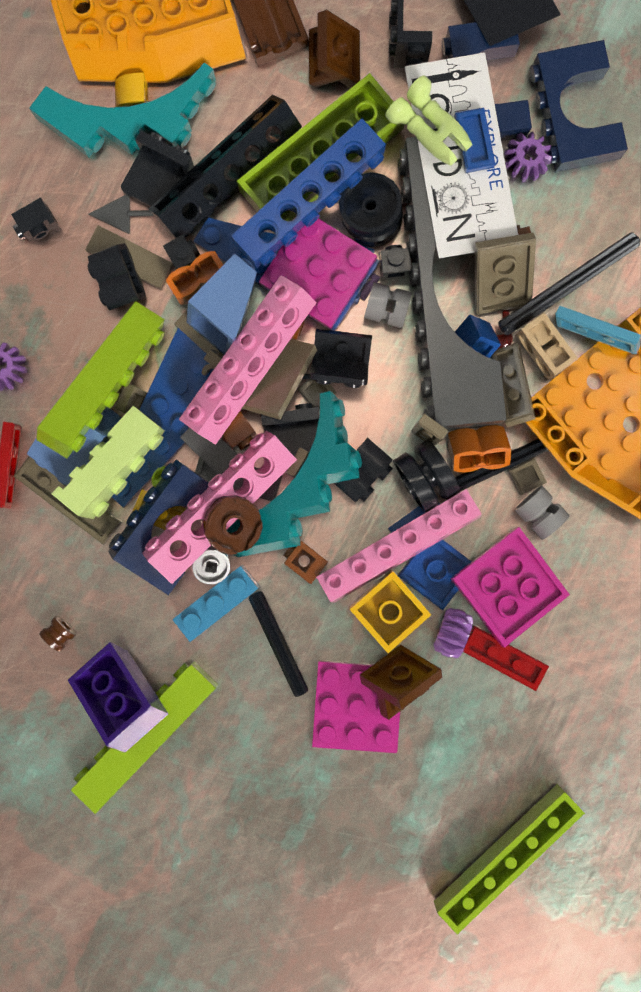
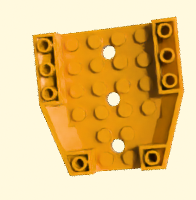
M51 0L59 30L78 81L115 82L117 78L126 74L144 73L147 83H169L193 75L203 63L214 69L246 59L230 0ZM80 3H89L90 9L88 12L83 14L76 12V8Z
M641 307L617 326L641 334ZM598 341L582 354L578 360L569 365L531 397L536 419L525 423L571 478L641 520V346L637 354H632ZM590 374L597 375L600 378L601 384L598 389H591L587 385V377ZM626 417H631L636 421L637 427L633 433L627 432L623 427V421Z

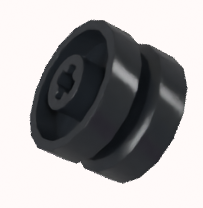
M373 172L361 174L363 178L352 189L347 187L341 192L339 207L343 227L349 238L360 245L371 248L382 246L393 240L401 229L403 221L401 193L395 182L383 174Z
M429 439L415 446L414 453L419 464L413 456L406 452L393 460L404 487L424 513L438 506V497L434 489L446 500L460 493L459 485L452 471Z

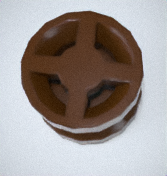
M55 616L51 620V625L48 628H43L39 633L41 638L58 652L65 648L67 640L73 639L76 636L75 630L59 616Z

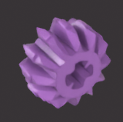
M530 132L527 138L522 133L518 134L516 140L512 139L507 145L509 149L504 152V158L508 160L505 163L506 169H514L511 174L512 178H515L517 174L521 175L522 183L526 182L528 176L533 181H536L539 174L544 175L547 172V165L552 161V156L548 155L551 145H542L544 136L539 137L538 140L534 139V132ZM526 154L531 156L529 160L524 158Z
M5 342L0 346V365L7 364L6 368L0 370V391H3L5 386L13 390L15 386L14 380L22 383L23 379L19 374L28 372L26 367L20 366L26 361V357L19 355L20 350L17 347L10 348L9 344Z
M449 608L446 610L433 644L435 651L446 657L456 659L460 657L472 629V616L459 609Z

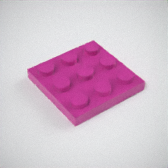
M318 218L310 227L304 226L297 232L298 237L292 244L287 247L283 245L259 283L268 290H271L282 275L302 287L316 302L308 315L329 329H332L376 261L377 255Z
M515 527L450 578L501 647H506L570 595L520 527Z
M318 660L312 747L397 753L400 712L389 720L380 714L377 693L361 684L360 674L374 664Z

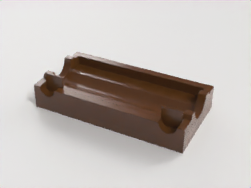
M232 0L257 66L309 47V38L294 0Z

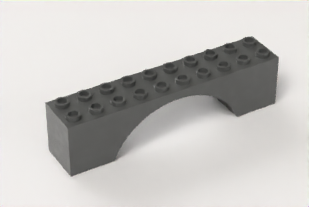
M416 137L406 138L404 148L400 149L398 173L399 176H404L403 186H401L402 204L407 203L406 214L403 215L404 230L410 231L409 242H406V248H409L410 259L413 260L409 279L410 286H415L416 289L414 297H412L413 314H418L419 318L417 325H415L416 342H421L422 347L420 353H418L419 370H424L425 376L423 381H421L422 398H427L428 405L424 409V413L448 431L499 425L506 421L500 362L488 358L468 346L450 327L437 302L432 274L436 240L418 140Z

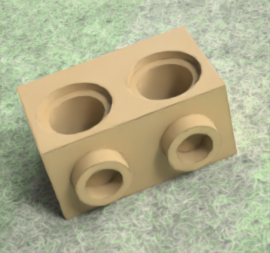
M545 312L515 335L547 380H550L578 360V357Z

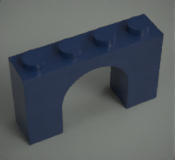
M476 22L448 26L446 38H442L443 55H448V59L485 53L486 60L515 57L520 45L517 34L489 46ZM528 100L495 104L501 141L514 140L520 133L527 138L532 129Z
M604 40L538 53L533 65L530 66L531 80L533 83L536 82L538 90L536 93L537 108L539 110L542 109L544 118L542 120V132L544 137L548 136L549 145H551L548 155L552 156L550 164H554L555 172L618 160L628 150L622 122L595 128L579 127L565 117L560 105L561 92L575 84L604 78L610 68Z
M177 459L173 464L169 463L164 468L160 482L156 487L153 486L147 491L144 496L145 502L139 510H134L130 514L126 522V528L121 534L118 533L113 537L108 551L114 561L167 595L171 593L185 572L171 584L146 560L142 552L145 550V545L148 541L152 539V528L156 519L169 508L187 506L194 496L201 495L208 488L209 483Z

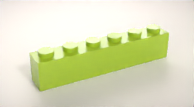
M135 301L39 424L36 440L65 458H68L73 450L78 452L86 441L85 434L90 428L95 430L101 422L103 410L106 407L111 408L119 396L117 392L121 386L127 387L134 377L135 373L133 370L136 366L142 367L150 355L148 350L151 346H158L163 339L165 332L162 331L165 319Z
M195 661L190 666L184 663L173 674L176 678L174 683L170 687L164 684L156 692V695L168 712L164 719L126 752L113 748L109 749L105 745L94 757L97 763L90 770L85 766L73 778L77 784L71 791L94 814L107 803L219 685Z
M556 784L434 900L437 914L458 935L585 813Z

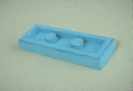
M560 305L555 314L557 326L632 354H637L641 346V334Z

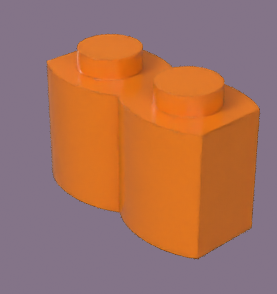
M209 251L198 256L190 266H183L173 271L167 277L166 282L180 305H187L188 301L223 266V263L215 251Z
M489 425L477 430L462 428L448 433L447 448L453 471L471 472L480 468L499 469L510 465L511 447L503 426Z

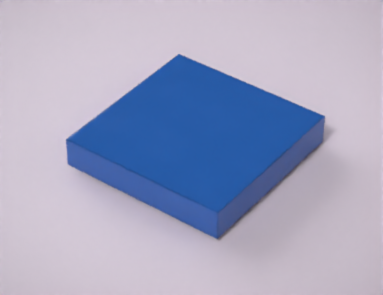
M441 540L410 558L397 576L441 610H444L458 591V588L450 578L472 561L447 542Z

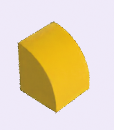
M144 73L126 74L115 80V107H130L149 102L148 83Z

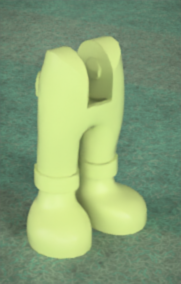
M423 75L410 86L407 92V99L422 111V114L438 130L434 131L419 115H416L411 105L403 97L398 98L392 103L385 117L390 123L407 125V129L411 134H414L433 156L452 166L457 161V158L442 141L449 136L465 152L473 144L464 128L448 112L443 110L435 100H431L430 91L432 84Z

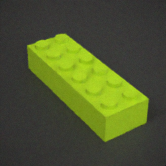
M369 73L238 179L239 192L254 210L258 212L360 119H363L386 144L400 133L405 125L390 123L385 117L388 108L394 101ZM356 153L346 156L347 160L353 163L361 160V157ZM330 172L324 178L329 182H336L340 177L338 174ZM307 192L303 195V198L308 202H313L318 198V195L315 192ZM286 211L282 214L281 218L285 221H292L297 215L293 211Z

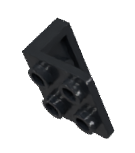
M391 0V11L389 12V30H391L389 57H394V68H405V66L427 63L432 46V31H403L404 0Z
M140 131L135 140L140 151L121 184V190L128 196L151 207L194 167V163L190 156L191 154L183 147L176 145L174 148L166 144L165 139L154 132L147 134Z
M316 329L314 345L317 352L312 360L310 379L324 385L332 384V382L344 383L345 386L350 388H359L361 385H367L372 335Z
M312 403L295 405V410L285 411L281 420L261 414L264 432L268 431L275 435L294 457L299 448L310 452L316 437L320 418L318 407L312 408Z

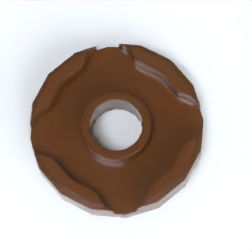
M236 495L222 497L215 501L206 511L203 521L204 534L211 546L221 553L234 555L244 550L247 551L254 546L260 537L263 528L260 512L254 504L244 497ZM232 518H238L240 520L238 530L227 532V522Z

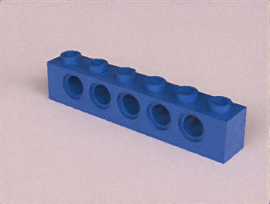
M360 119L231 235L233 244L256 269L261 264L263 266L268 265L276 257L277 254L275 252L281 246L287 247L292 244L298 237L297 232L304 226L308 228L313 225L320 217L318 213L326 206L328 208L334 206L340 200L341 192L347 187L350 189L355 187L363 178L361 174L369 167L371 169L376 168L383 161L386 146L384 141L363 119ZM356 153L361 157V160L353 163L348 161L346 156ZM334 172L340 178L336 182H329L324 177L326 174ZM307 192H315L318 198L313 202H308L303 198V195ZM286 211H293L297 215L292 221H285L281 218L282 214ZM265 230H271L275 233V237L270 241H264L260 238V234Z

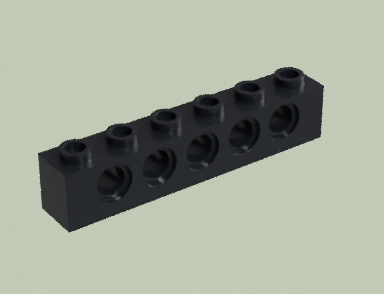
M272 94L149 208L151 213L175 239L181 235L184 238L189 236L202 219L208 218L214 212L216 206L234 194L235 189L238 187V179L302 128L287 102ZM269 127H271V132L269 136L266 137V131ZM251 145V150L249 154L245 156V151L247 147ZM230 165V171L224 175L225 168ZM210 184L208 192L203 194L204 187ZM189 203V209L182 213L183 207Z

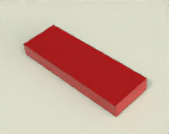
M3 422L0 442V508H11L13 503L14 475L17 470L22 427L12 422Z
M474 625L463 650L464 653L534 691H537L549 668L548 665L509 644L506 647H501L493 635Z

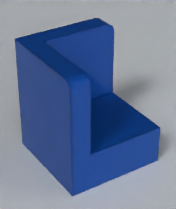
M470 314L455 331L468 346L488 358L501 345L491 324Z

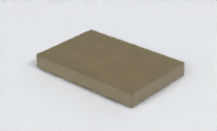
M534 232L475 242V311L477 315L519 308L532 299L536 250Z
M290 339L241 409L281 420L317 352L316 346Z

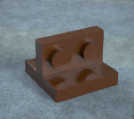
M327 9L318 12V26L309 29V84L317 88L339 81L352 88L360 81V30Z
M402 645L360 674L361 684L377 693L380 714L388 720L422 696L432 685L443 678L441 668Z

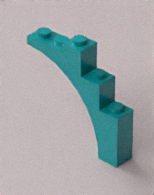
M203 63L190 79L164 96L130 107L110 108L77 102L45 86L29 109L38 121L88 158H90L93 152L96 153L101 149L105 136L133 155L136 150H140L135 141L140 131L147 134L154 132L163 137L166 144L174 148L176 145L185 147L192 135L187 119L195 116L199 109V103L204 96L208 97L213 92L216 86L214 69Z
M331 391L320 393V418L316 437L307 459L296 477L283 492L259 510L263 528L258 541L252 548L247 551L238 552L234 556L243 557L301 546L300 536H302L303 530L298 518L330 512L329 502L332 501V492L327 484L360 478L361 456L359 451H356L347 443L348 434L343 426L342 416H345L344 403ZM236 520L227 529V532L237 531L240 526V520Z

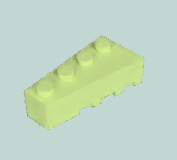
M132 406L108 432L107 437L110 440L107 443L101 442L96 445L89 453L90 461L80 468L76 467L69 474L71 478L70 483L64 489L58 486L52 495L79 517L94 519L96 516L100 517L108 509L109 504L107 502L113 494L118 495L127 485L126 478L131 472L136 473L145 463L144 456L150 449L155 450L161 444L164 438L161 435L165 430L139 409Z

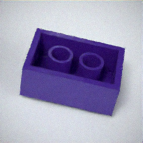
M109 642L68 679L69 684L105 745L122 752L128 751L168 715L167 710L129 651L112 642Z

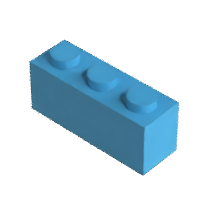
M241 565L172 620L189 642H191L260 588V586L244 565Z

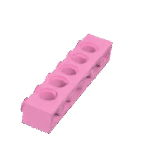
M282 275L278 278L181 415L180 421L213 444H217L316 304L302 287Z
M268 431L259 433L251 440L250 447L243 454H237L230 461V467L222 475L214 476L208 483V488L201 495L194 496L188 502V508L180 516H174L167 523V529L159 537L155 536L148 541L142 554L155 569L173 584L211 546L204 534L203 522L202 526L195 531L191 530L192 523L198 519L204 521L206 511L214 501L225 496L236 495L244 497L253 504L297 459L275 435ZM263 457V466L260 469L255 470V461L258 458ZM238 478H243L242 487L234 490V482ZM232 518V519H230V520L227 522V524H226V530H227L238 518ZM174 541H182V545L178 550L170 551V546Z
M467 489L316 578L329 601L335 603L479 519L482 514Z

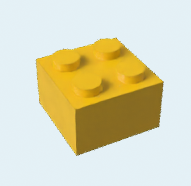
M392 570L349 606V610L387 653L393 650L431 616L429 611Z

